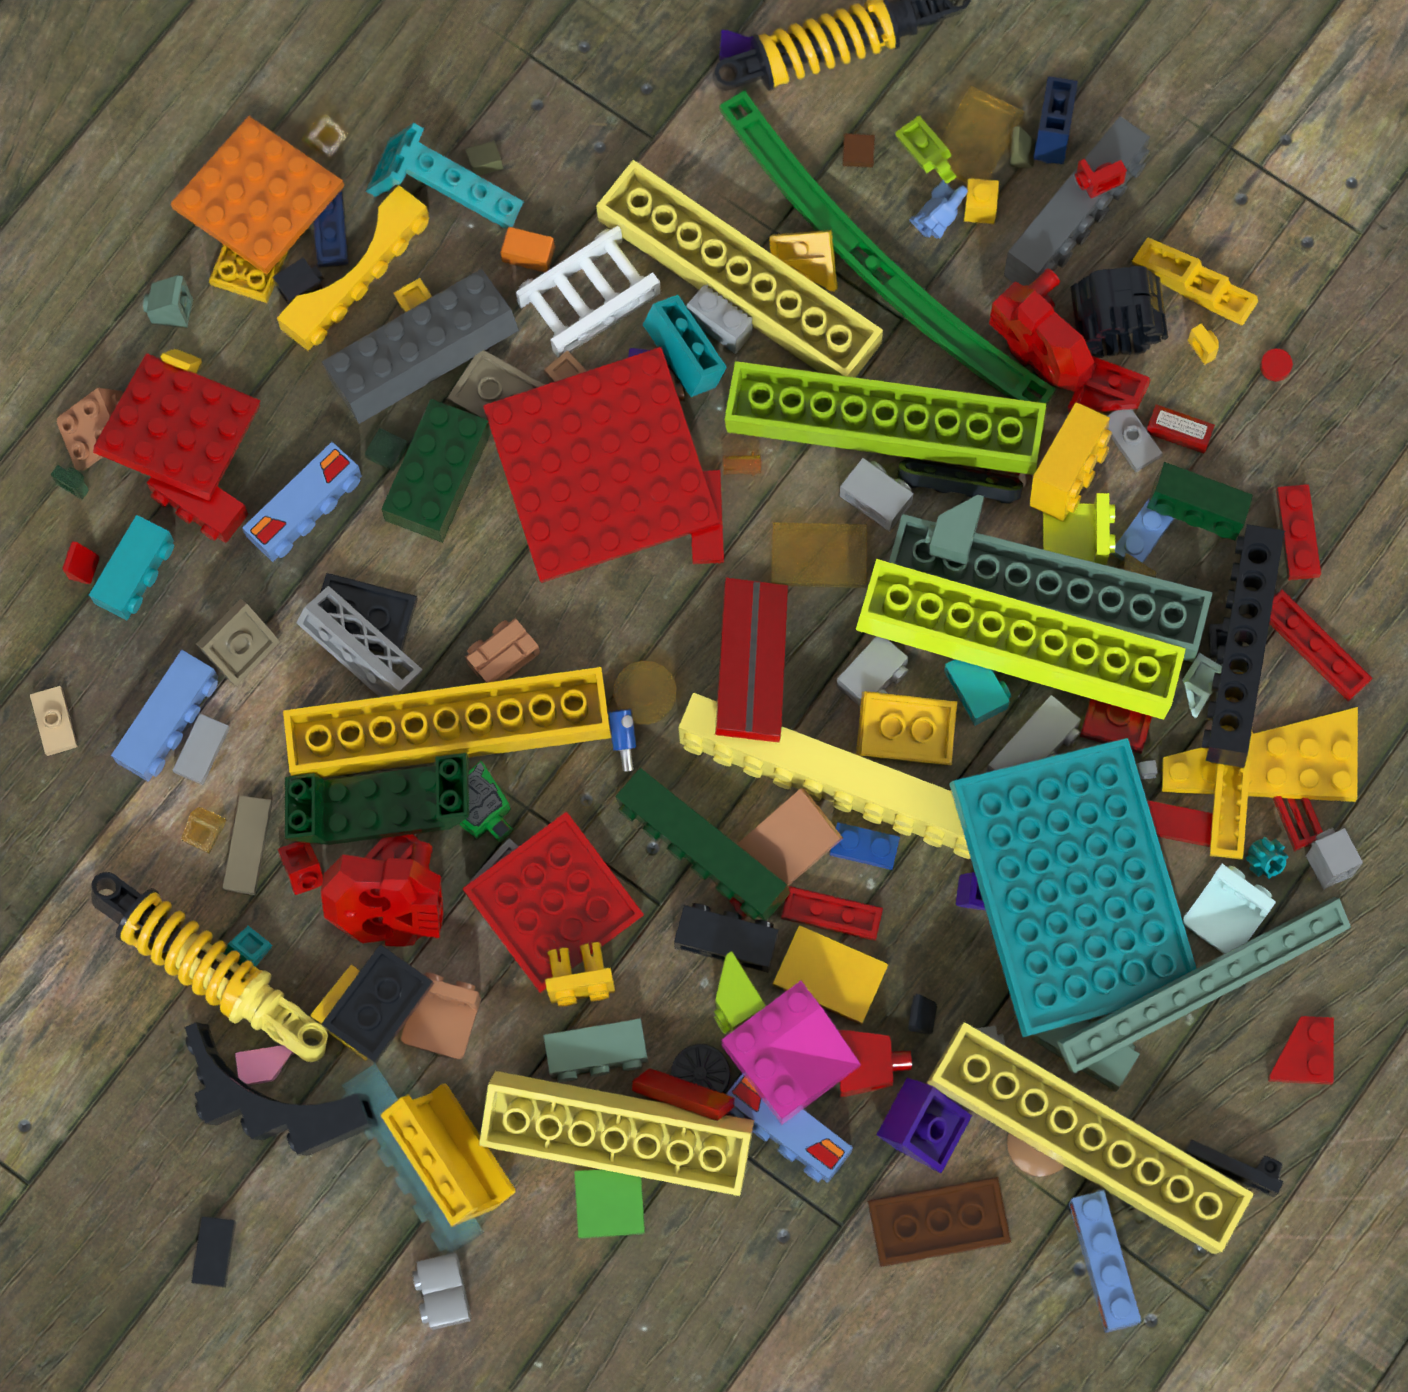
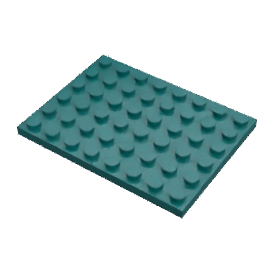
M1128 738L954 780L949 783L1022 1037L1113 1013L1197 969Z

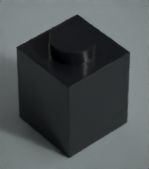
M304 257L272 277L277 290L288 305L298 295L313 293L323 289L320 281L324 280L321 272L315 264L309 266Z

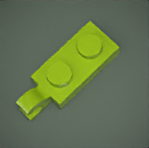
M920 115L895 132L899 142L926 173L935 169L946 184L956 178V175L950 169V164L947 162V159L952 156L949 149Z

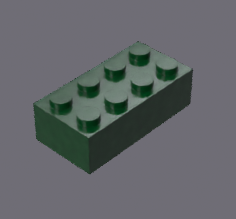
M430 399L381 508L385 521L443 543L491 435L489 421Z

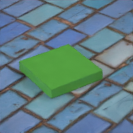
M602 1169L574 1171L579 1239L645 1234L641 1177Z

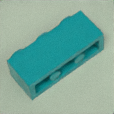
M675 295L653 303L643 326L656 346L662 348L666 361L690 397L716 388L727 367L680 296Z
M136 515L89 594L94 604L125 620L129 619L131 613L135 614L142 604V595L147 586L151 587L155 583L159 573L157 569L163 560L166 561L173 552L174 539L170 532Z

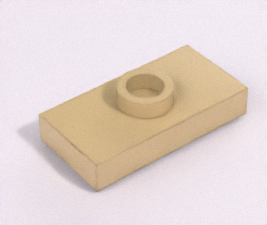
M57 686L30 694L45 754L50 756L77 748L78 745L62 687Z

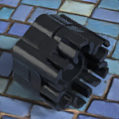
M1133 266L1097 270L1070 287L1075 327L1084 337L1092 356L1104 358L1102 338H1105L1108 357L1119 354L1117 335H1119L1121 354L1124 355L1132 354L1130 334H1132L1134 355L1147 352V349L1151 347L1150 344H1156L1168 339L1161 280L1159 276H1156L1146 267Z

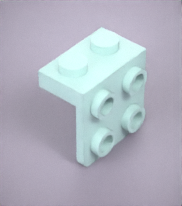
M1221 864L1211 881L1184 916L1183 924L1225 954L1248 942L1276 901L1271 899L1272 894L1258 884L1253 886L1244 879L1245 875L1239 869L1231 865L1226 867L1224 864Z

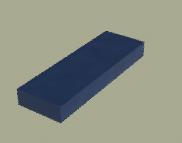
M342 190L314 220L318 268L349 265Z

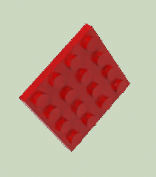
M146 353L94 444L93 453L210 501L259 410L261 400L194 372H187L164 363L160 358Z
M567 811L462 888L539 993L547 989L545 979L553 978L548 951L556 949L558 961L561 962L559 949L568 948L572 970L583 962L582 951L580 950L581 945L589 944L590 954L592 955V943L600 942L601 947H603L644 916L643 912Z

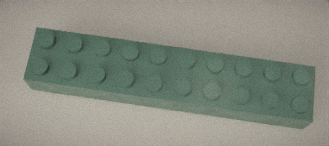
M902 514L889 563L1186 648L1183 660L1194 663L1213 592L976 532L966 565L929 555L930 544L925 543L929 526H936V522Z

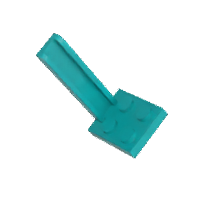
M412 123L388 140L366 192L375 197L385 191L389 192L393 186H399L406 174L501 227L506 229L513 227L524 201L421 144L419 139L424 128Z

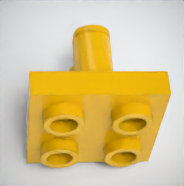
M600 942L592 943L593 956L590 954L589 944L580 946L585 969L584 973L572 974L568 948L559 949L561 962L558 961L556 949L548 951L553 978L545 979L551 1004L557 1003L559 1007L577 1004V999L590 997V1001H600L608 999L610 993H615L611 968L604 969Z

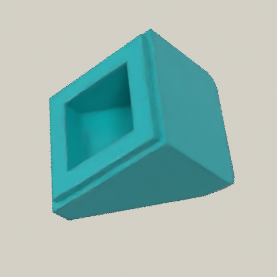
M247 926L227 944L224 954L227 955L232 950H237L240 953L239 965L250 960L256 967L273 945L250 926Z

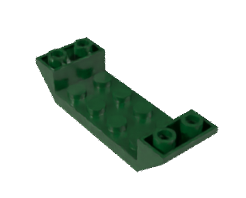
M460 753L435 757V766L324 780L315 773L285 777V839L333 845L450 830L469 817L468 754Z

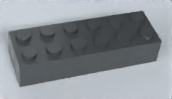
M1120 116L1085 159L1093 172L1104 163L1111 162L1113 164L1121 160L1127 169L1124 183L1091 199L1086 189L1082 191L1075 179L1076 169L1008 251L1004 276L1013 283L1017 282L1023 286H1029L1045 269L1049 268L1054 272L1058 266L1063 268L1072 257L1073 253L1070 251L1075 245L1079 244L1081 246L1087 240L1091 233L1089 228L1095 221L1100 223L1109 212L1110 208L1108 205L1113 199L1118 201L1128 188L1126 183L1132 176L1137 178L1146 166L1144 160L1150 152L1147 149L1150 136Z
M481 268L321 362L331 383L360 424L473 358L481 351L519 331L511 308Z

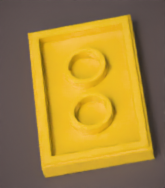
M863 691L856 755L952 765L957 702Z
M799 925L773 982V986L787 991L799 981H802L822 1008L862 1025L888 968V964Z

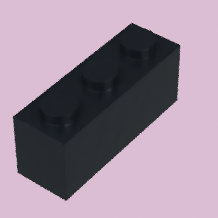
M692 903V907L684 905L674 940L675 949L725 961L726 955L733 952L741 966L769 973L779 936V930L773 928L774 924L756 919L754 923L744 921L741 915L729 911H724L723 915L710 912V907L699 903Z

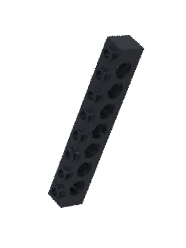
M1247 524L1244 536L1238 535L1235 554L1241 555L1240 562H1233L1230 581L1236 582L1235 590L1229 589L1225 607L1231 609L1230 618L1224 617L1221 636L1227 637L1226 644H1219L1216 663L1222 664L1221 673L1214 672L1211 691L1217 692L1216 701H1209L1206 720L1212 721L1211 730H1204L1201 747L1208 749L1206 761L1245 768L1284 530ZM1250 560H1259L1262 563L1256 564ZM1246 587H1254L1257 591H1250ZM1248 614L1251 615L1253 618L1248 619L1242 617L1241 615ZM1236 642H1245L1249 646H1240ZM1238 669L1243 671L1244 674H1235L1231 670ZM1234 697L1238 699L1240 702L1233 703L1228 701L1226 698ZM1228 725L1233 727L1235 730L1226 731L1222 728V726Z

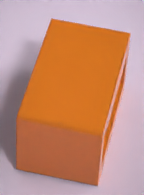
M508 227L501 249L502 262L540 272H547L555 251L554 238Z

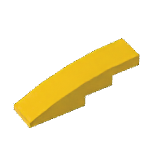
M1147 237L1132 260L1134 266L1146 267L1156 276H1159L1161 283L1206 309L1242 326L1258 303L1257 295L1230 284L1229 277L1203 267L1200 259Z

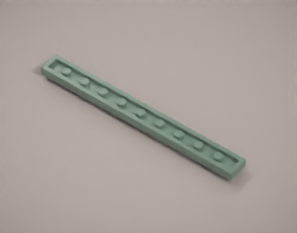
M1332 897L1057 1041L1068 1070L1076 1073L1348 930L1351 926L1340 898Z

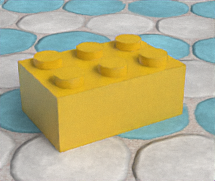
M1077 402L1074 404L1033 476L1030 498L1031 507L1061 521L1065 520L1069 512L1074 513L1081 500L1080 491L1083 487L1088 488L1095 476L1093 469L1096 463L1102 464L1109 451L1107 444L1112 434L1108 430L1110 417Z

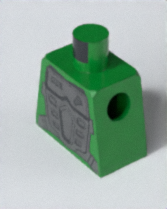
M480 761L469 771V817L458 825L476 839L489 831L498 842H501L513 831V828L503 818L509 813L511 808L485 764Z

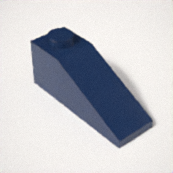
M1048 76L1033 160L1064 165L1078 81Z

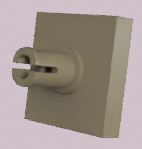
M240 599L212 626L196 645L229 682L237 687L280 641L251 607Z

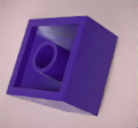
M907 1077L876 1135L896 1150L942 1173L972 1115L935 1087Z

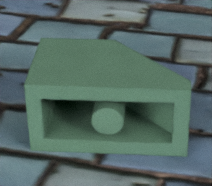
M176 275L151 284L150 294H145L143 310L147 313L152 324L188 328L193 298L184 277Z
M976 495L938 516L936 526H929L925 543L930 544L929 555L966 565L983 507L984 496Z

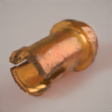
M751 452V455H723V474H752V477H755V474H761V455H755V452Z

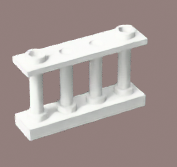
M619 226L611 230H603L596 236L595 241L535 280H526L516 291L519 306L522 308L532 302L554 332L551 345L552 351L557 357H560L567 350L571 353L661 294L660 281L655 274L651 273L646 277L640 276L618 245L623 242ZM607 252L631 283L630 288L622 293L614 292L593 263L594 260ZM580 269H583L605 299L604 305L596 310L588 308L567 279ZM556 285L580 316L579 321L570 327L562 324L542 296V294Z

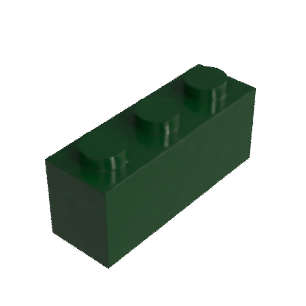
M1164 462L1155 479L1146 508L1154 510L1160 515L1170 516L1186 522L1190 526L1213 532L1219 537L1235 541L1245 525L1253 495Z

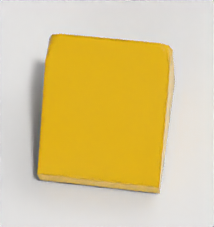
M178 349L169 350L161 355L162 362L187 372L197 373L202 363L200 358Z

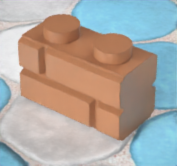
M514 618L511 622L505 620L499 623L492 631L494 635L485 642L478 640L472 644L467 650L469 654L465 658L468 666L479 677L481 682L488 683L507 680L538 656L540 650L533 638L526 632L518 620Z

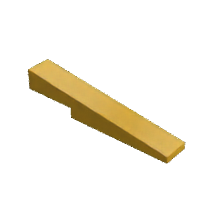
M1232 671L1235 674H1244V672ZM1234 697L1226 698L1228 701L1233 703L1240 702L1238 699ZM1228 725L1222 726V728L1226 731L1235 730L1233 727ZM1251 732L1245 768L1216 763L1210 856L1243 859L1253 732Z

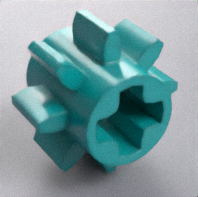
M1266 837L1255 841L1250 846L1248 856L1246 857V860L1251 864L1249 869L1258 877L1264 874L1267 878H1271V876L1280 874L1286 866V859L1289 857L1283 851L1285 846L1276 838L1272 842Z

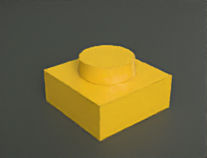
M420 278L394 292V297L404 313L432 298V295Z
M1202 323L1192 328L1187 341L1204 365L1216 358L1219 342L1215 334L1211 330L1207 331Z

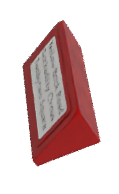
M1156 404L1146 430L1152 436L1205 454L1215 425Z

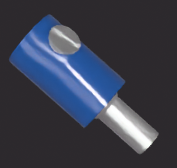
M631 709L608 712L613 750L620 751L623 771L634 770L631 748H635L637 745Z

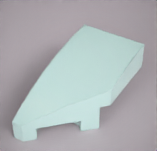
M1201 653L1198 654L1182 680L1191 715L1194 718H1197L1213 693L1211 688L1214 672L1221 673L1222 668L1221 665Z

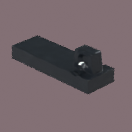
M1192 1139L1187 1143L1184 1153L1211 1169L1273 1198L1279 1194L1284 1182L1279 1180L1283 1163L1266 1155L1262 1157L1255 1169Z

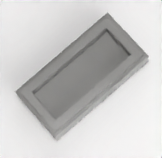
M199 713L172 771L203 785L230 727Z

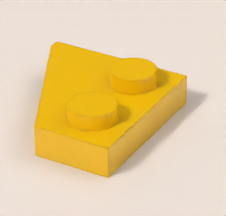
M832 230L774 234L769 236L772 255L812 282L826 287V290L836 291L838 289Z

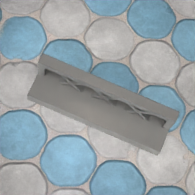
M329 586L304 607L296 622L379 697L400 695L423 670ZM327 598L337 607V614L327 613L319 605ZM344 622L355 623L360 627L361 635L349 633L345 629ZM368 643L379 644L384 649V656L374 655L369 650ZM392 664L402 665L410 673L402 680L392 671Z

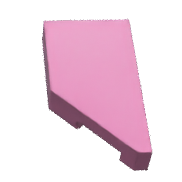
M284 1045L237 1052L235 1056L238 1078L248 1085L272 1082L294 1052Z

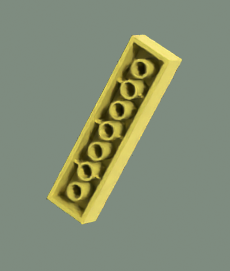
M495 1071L488 1085L479 1146L740 1196L754 1120L724 1115L721 1119L715 1121L666 1103Z

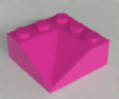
M799 981L722 1039L724 1050L781 1125L861 1066L823 1008L802 981Z

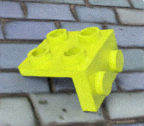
M1097 493L1094 504H1079L1074 513L1069 512L1064 521L1043 512V550L1106 565L1110 553H1115V534H1110V523L1115 522V504H1109V493Z

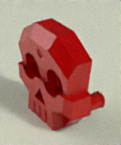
M1047 268L1029 286H1023L1014 282L992 303L989 324L1007 340L1011 354L1024 367L1030 364L1039 378L1046 383L1076 392L1091 378L1095 362L1084 337L1054 311L1055 303L1047 294L1060 284V279L1051 269Z
M423 841L415 842L412 845L411 859L387 858L385 861L343 854L324 872L321 887L324 918L347 936L360 943L385 941V946L406 947L415 945L416 940L423 936L440 938L444 916L442 881L440 875L429 869L433 852L432 845Z

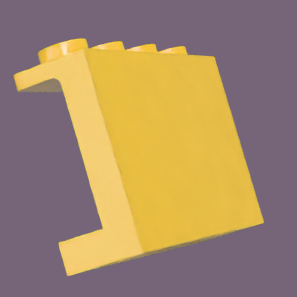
M446 1083L439 1085L430 1094L413 1100L410 1095L403 1096L380 1115L451 1226L496 1209L516 1192L489 1148L479 1146L480 1134Z

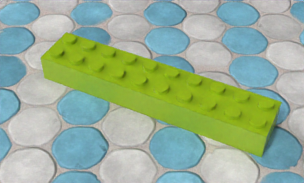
M735 361L725 414V424L728 433L1034 475L1038 469L1046 418V403Z

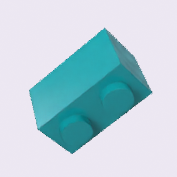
M954 659L945 664L944 673L974 726L1008 709L1011 693L1003 680L1000 682L997 680L993 673L994 670Z

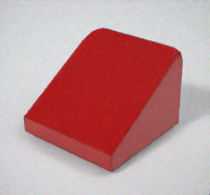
M73 541L70 544L62 569L68 579L91 584L99 562V556L80 543Z

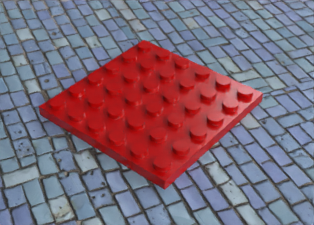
M661 347L483 405L541 583L720 524Z

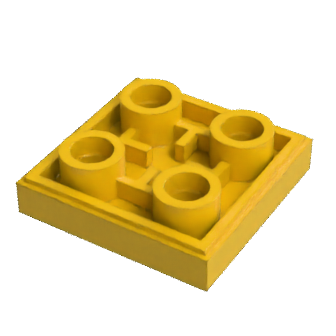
M223 244L209 283L211 286L268 303L275 286L272 277L281 271L288 251L266 275Z

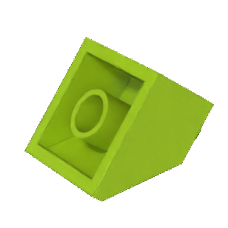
M733 952L726 955L715 999L716 1010L713 1011L715 1014L714 1019L724 1034L728 1031L730 1033L766 1007Z

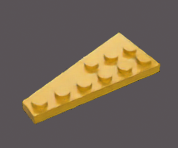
M1358 707L1253 734L1248 796L1272 798L1274 796H1281L1282 798L1291 799L1308 798L1310 800L1356 802ZM1197 748L1163 757L1161 792L1214 794L1216 763L1206 761L1208 749Z

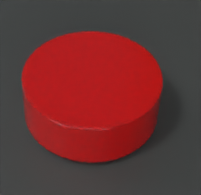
M1277 348L1271 349L1263 355L1260 370L1268 380L1282 381L1290 374L1293 361L1286 351Z

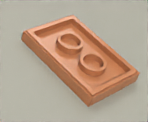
M800 788L737 845L789 886L837 845L843 837L804 788Z

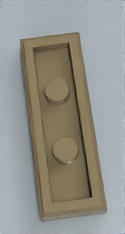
M239 796L222 888L224 891L256 895L272 800Z

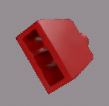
M838 1030L861 1064L860 1067L839 1082L840 1097L891 1087L893 1085V1071L912 1070L911 1050L892 1051L891 1036Z

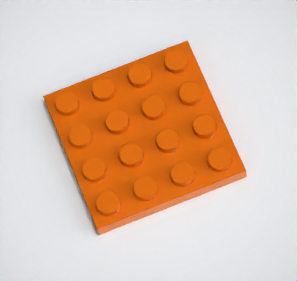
M248 116L171 202V206L179 214L267 275L343 189L344 182Z

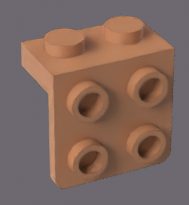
M97 388L57 418V425L76 470L84 471L103 458L93 453L94 444L122 397V391Z
M425 972V976L431 979L434 985L405 1023L401 1040L407 1046L454 1059H462L465 1055L481 1002L480 994L474 991V985L462 981H456V985L443 982L444 978L442 976Z

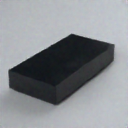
M202 1216L191 1283L226 1288L236 1225L235 1220Z

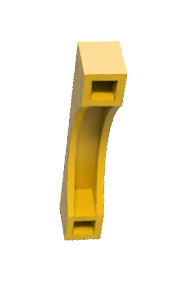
M400 185L397 186L378 207V222L374 238L359 263L347 275L332 285L313 293L296 296L277 317L280 329L307 351L314 345H319L327 336V330L346 316L347 308L355 300L359 301L366 294L368 285L375 278L379 279L386 272L388 263L395 256L398 257L403 254L408 246V241L415 234L418 235L423 232L428 225L429 219L427 207Z

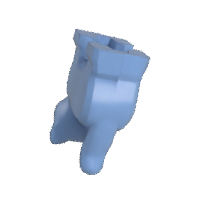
M942 180L932 190V199L927 201L916 216H912L909 221L925 237L932 235L940 239L946 228L956 218L958 214L957 207L968 193L967 188L960 186L954 191L949 186V183L946 184Z

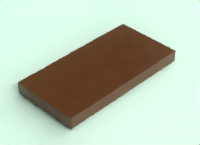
M998 1177L868 1201L880 1268L1011 1243Z

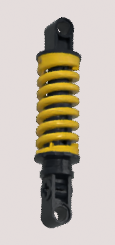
M866 0L864 7L859 3L851 4L848 12L843 8L836 9L833 17L828 13L821 14L818 22L813 18L806 19L803 27L797 23L790 24L787 32L782 28L774 30L772 36L765 33L760 35L754 34L751 35L752 50L718 62L713 71V82L721 90H731L762 80L766 89L772 91L780 84L789 83L790 79L787 72L789 68L793 67L797 79H803L805 71L802 64L807 62L811 72L818 74L820 72L819 63L825 62L828 69H833L836 65L834 58L840 57L843 64H848L851 61L850 53L855 52L858 59H863L866 57L865 48L868 47L871 48L874 54L880 53L881 47L884 46L888 49H899L900 37L907 34L909 36L917 35L918 28L930 26L946 18L961 14L970 4L971 0H963L961 6H955L949 0ZM724 67L731 68L735 73V79L733 81L723 80L720 77L719 70Z

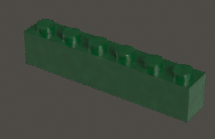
M639 768L615 796L620 806L618 811L631 822L637 819L644 825L642 830L655 841L659 838L668 844L666 849L680 861L683 858L687 859L693 864L691 869L703 880H706L708 877L718 884L715 887L716 890L728 900L734 897L742 903L740 909L753 920L759 917L767 921L790 894L788 885L643 769Z

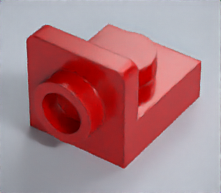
M1084 158L1078 161L1075 179L1082 191L1086 189L1092 199L1123 184L1127 169L1123 162L1119 160L1113 164L1111 162L1104 163L1093 172Z
M297 841L277 849L295 895L322 886L323 875L320 864L310 843Z

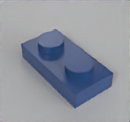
M837 822L836 829L843 839L830 850V856L893 870L900 840L899 836Z

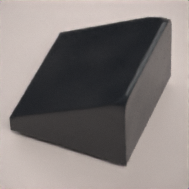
M920 994L913 996L908 1024L909 1031L928 1035L933 1033L937 1004L934 1001Z

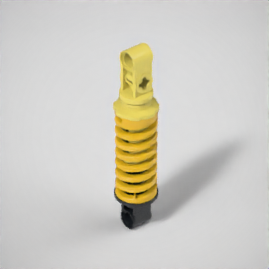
M102 872L94 877L91 885L92 904L97 910L119 925L116 931V938L118 940L135 946L141 955H151V960L155 965H164L167 974L172 976L178 975L182 985H192V990L196 995H206L205 998L208 1004L213 1006L220 1004L221 1013L228 1017L232 1023L236 1024L243 1018L247 1019L255 1030L262 1029L273 1040L287 1047L304 1061L315 1062L324 1056L328 1038L326 1029L305 1014L297 1005L287 1001L282 991L279 989L274 990L270 987L271 974L269 972L259 970L250 960L239 965L240 953L237 950H232L225 955L226 943L223 940H219L213 945L210 944L213 937L212 932L205 930L200 935L196 934L199 929L197 921H190L181 929L180 927L185 920V913L183 911H176L167 919L172 904L169 901L162 902L159 892L154 888L140 894L111 872ZM103 889L112 890L114 893H112L111 895H102L99 893V891ZM314 1038L319 1041V1044L309 1046L304 1040Z

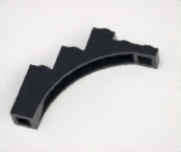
M195 1022L184 1027L188 1036L185 1038L187 1048L195 1056L198 1064L196 1068L197 1077L201 1084L206 1087L194 1093L197 1100L195 1104L196 1112L205 1124L219 1125L242 1115V1128L251 1139L263 1141L288 1130L287 1141L289 1146L297 1155L310 1156L379 1125L367 1094L354 1093L339 1100L322 1104L294 1105L275 1100L258 1092L240 1080L220 1057L208 1024Z

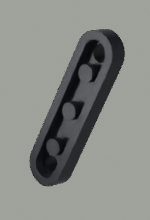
M914 459L901 461L897 474L898 479L907 483L910 488L926 487L940 493H961L970 498L982 495L984 498L996 499L1004 504H1010L1019 500L1023 489L1022 481L1013 476Z

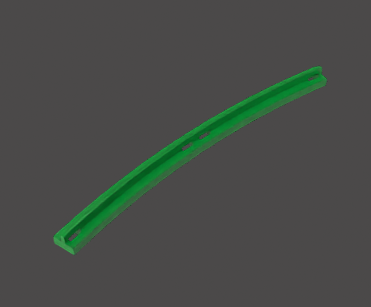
M745 90L719 105L721 114L784 196L815 231L832 230L834 251L880 296L948 354L1009 399L1046 403L1047 407L1056 389L1022 367L963 323L884 254L806 171L764 118ZM739 105L743 107V109L747 113V116H744L742 114V112L738 108ZM859 246L869 257L865 258L856 248ZM879 267H881L891 277L890 280H888L880 271H878ZM1031 388L1043 397L1039 399L1027 391V389Z

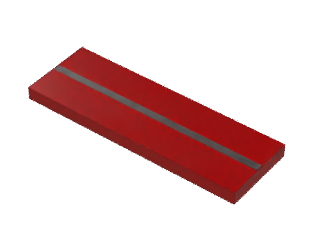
M725 578L715 735L780 742L788 585Z

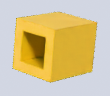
M968 178L964 222L995 223L999 181Z

